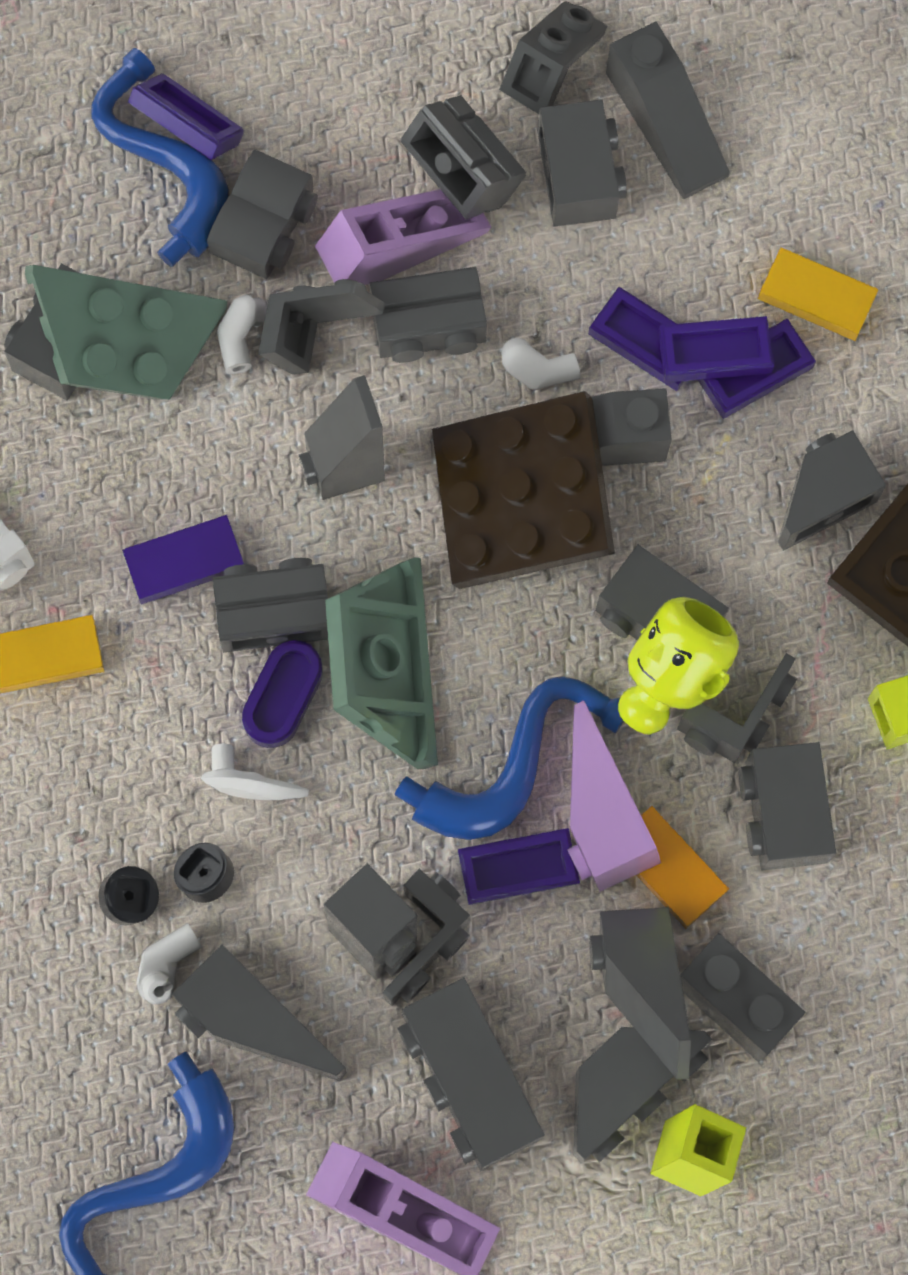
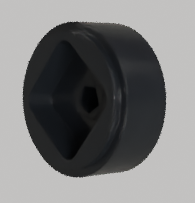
M198 843L189 847L180 855L174 868V880L178 888L189 899L199 903H207L220 898L229 889L234 878L232 861L221 848L212 843Z
M135 866L123 867L111 872L102 881L98 893L99 905L105 916L112 922L120 925H133L146 920L154 913L159 901V889L154 878L146 870Z

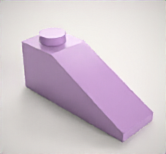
M441 189L340 210L315 245V248L334 283L337 280L348 279L366 285L369 282L385 280L482 236L490 230L491 226L484 213L465 219Z
M585 701L574 705L570 829L577 845L567 850L581 880L592 876L599 892L660 864L661 860L657 847Z
M332 1142L306 1196L459 1275L479 1274L500 1231L498 1226L380 1162L335 1142Z

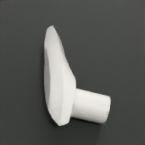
M226 743L212 746V771L205 772L201 777L206 784L222 793L246 799L285 800L308 797L309 789L295 784L269 779L256 772L235 770L234 747Z

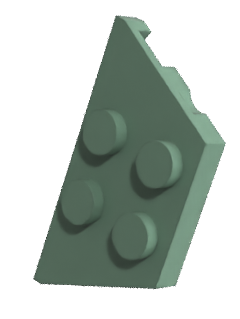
M39 265L25 267L27 283H33L43 313L39 320L45 338L49 340L53 347L54 355L52 359L60 384L156 400H170L227 309V300Z
M413 557L326 599L325 604L333 710L416 769L424 770L437 766L438 759L421 558Z

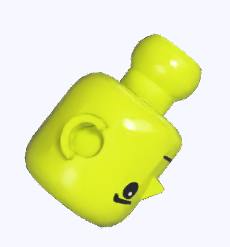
M678 597L665 602L658 609L647 627L640 631L641 636L628 656L629 674L637 685L623 692L618 703V712L626 724L640 733L651 735L661 731L668 722L670 707L678 709L696 707L705 700L712 699L721 693L729 682L730 677L726 672L732 665L739 649V640L735 629L718 611L693 598Z

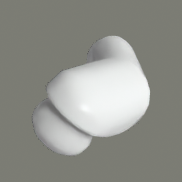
M246 294L234 299L218 325L217 335L225 371L228 374L243 373L252 367L245 338L252 326L260 327L265 321L267 303L262 298H253L251 295Z
M512 338L502 347L501 354L504 368L509 374L530 389H542L581 378L575 353L547 359L531 347L526 340L521 338Z
M188 923L148 946L143 951L137 978V988L144 1000L152 1004L167 1002L174 992L177 962L202 948Z

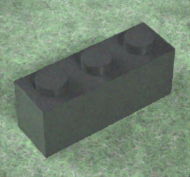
M368 863L323 904L329 931L375 980L385 971L391 977H394L417 954L414 951V948L417 946V914Z
M465 977L402 1009V1016L406 1024L398 1027V1032L412 1059L420 1055L423 1056L432 1076L423 1080L438 1111L449 1108L458 1126V1129L450 1132V1136L465 1164L475 1160L480 1171L544 1138L545 1134Z

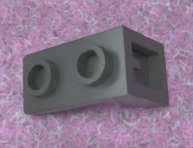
M564 1L519 39L499 90L539 114L540 107L553 106L569 67L604 36L607 25L594 18L588 9Z

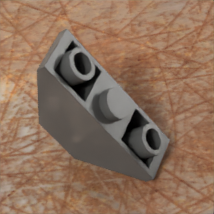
M621 1027L576 1071L573 1155L580 1163L584 1162L591 1154L600 1163L625 1139L617 1130L633 1114L643 1122L667 1099L660 1089L674 1075L634 1027ZM689 1030L691 1037L689 1077L709 1059L701 1051L712 1040L705 1031Z

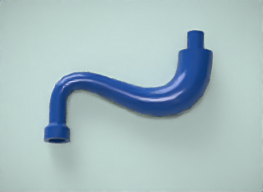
M133 48L123 57V66L98 90L92 102L91 118L96 129L110 143L171 171L181 179L186 187V203L179 214L168 224V229L173 237L157 251L159 257L168 266L173 267L187 252L195 257H200L208 248L207 238L221 208L229 197V187L221 169L212 160L187 143L127 125L114 116L113 108L117 100L137 81H146L155 72V67L148 57L137 48Z
M564 676L549 678L538 685L526 699L518 719L504 769L496 782L486 791L478 794L459 793L437 781L428 790L406 776L394 795L416 808L412 817L413 821L441 835L464 840L490 837L511 825L525 808L537 775L544 720L553 702L560 699L571 700L577 704L585 701L589 711L600 717L602 726L616 734L624 722L618 712L620 697L611 699L578 679Z
M188 1052L178 1055L167 1064L182 1086L173 1094V1097L186 1121L187 1137L183 1147L174 1158L161 1167L96 1188L85 1193L71 1204L61 1220L59 1238L62 1252L75 1275H107L103 1274L84 1243V1228L93 1218L109 1212L181 1198L201 1188L220 1171L231 1152L235 1129L231 1103L214 1069L201 1073Z

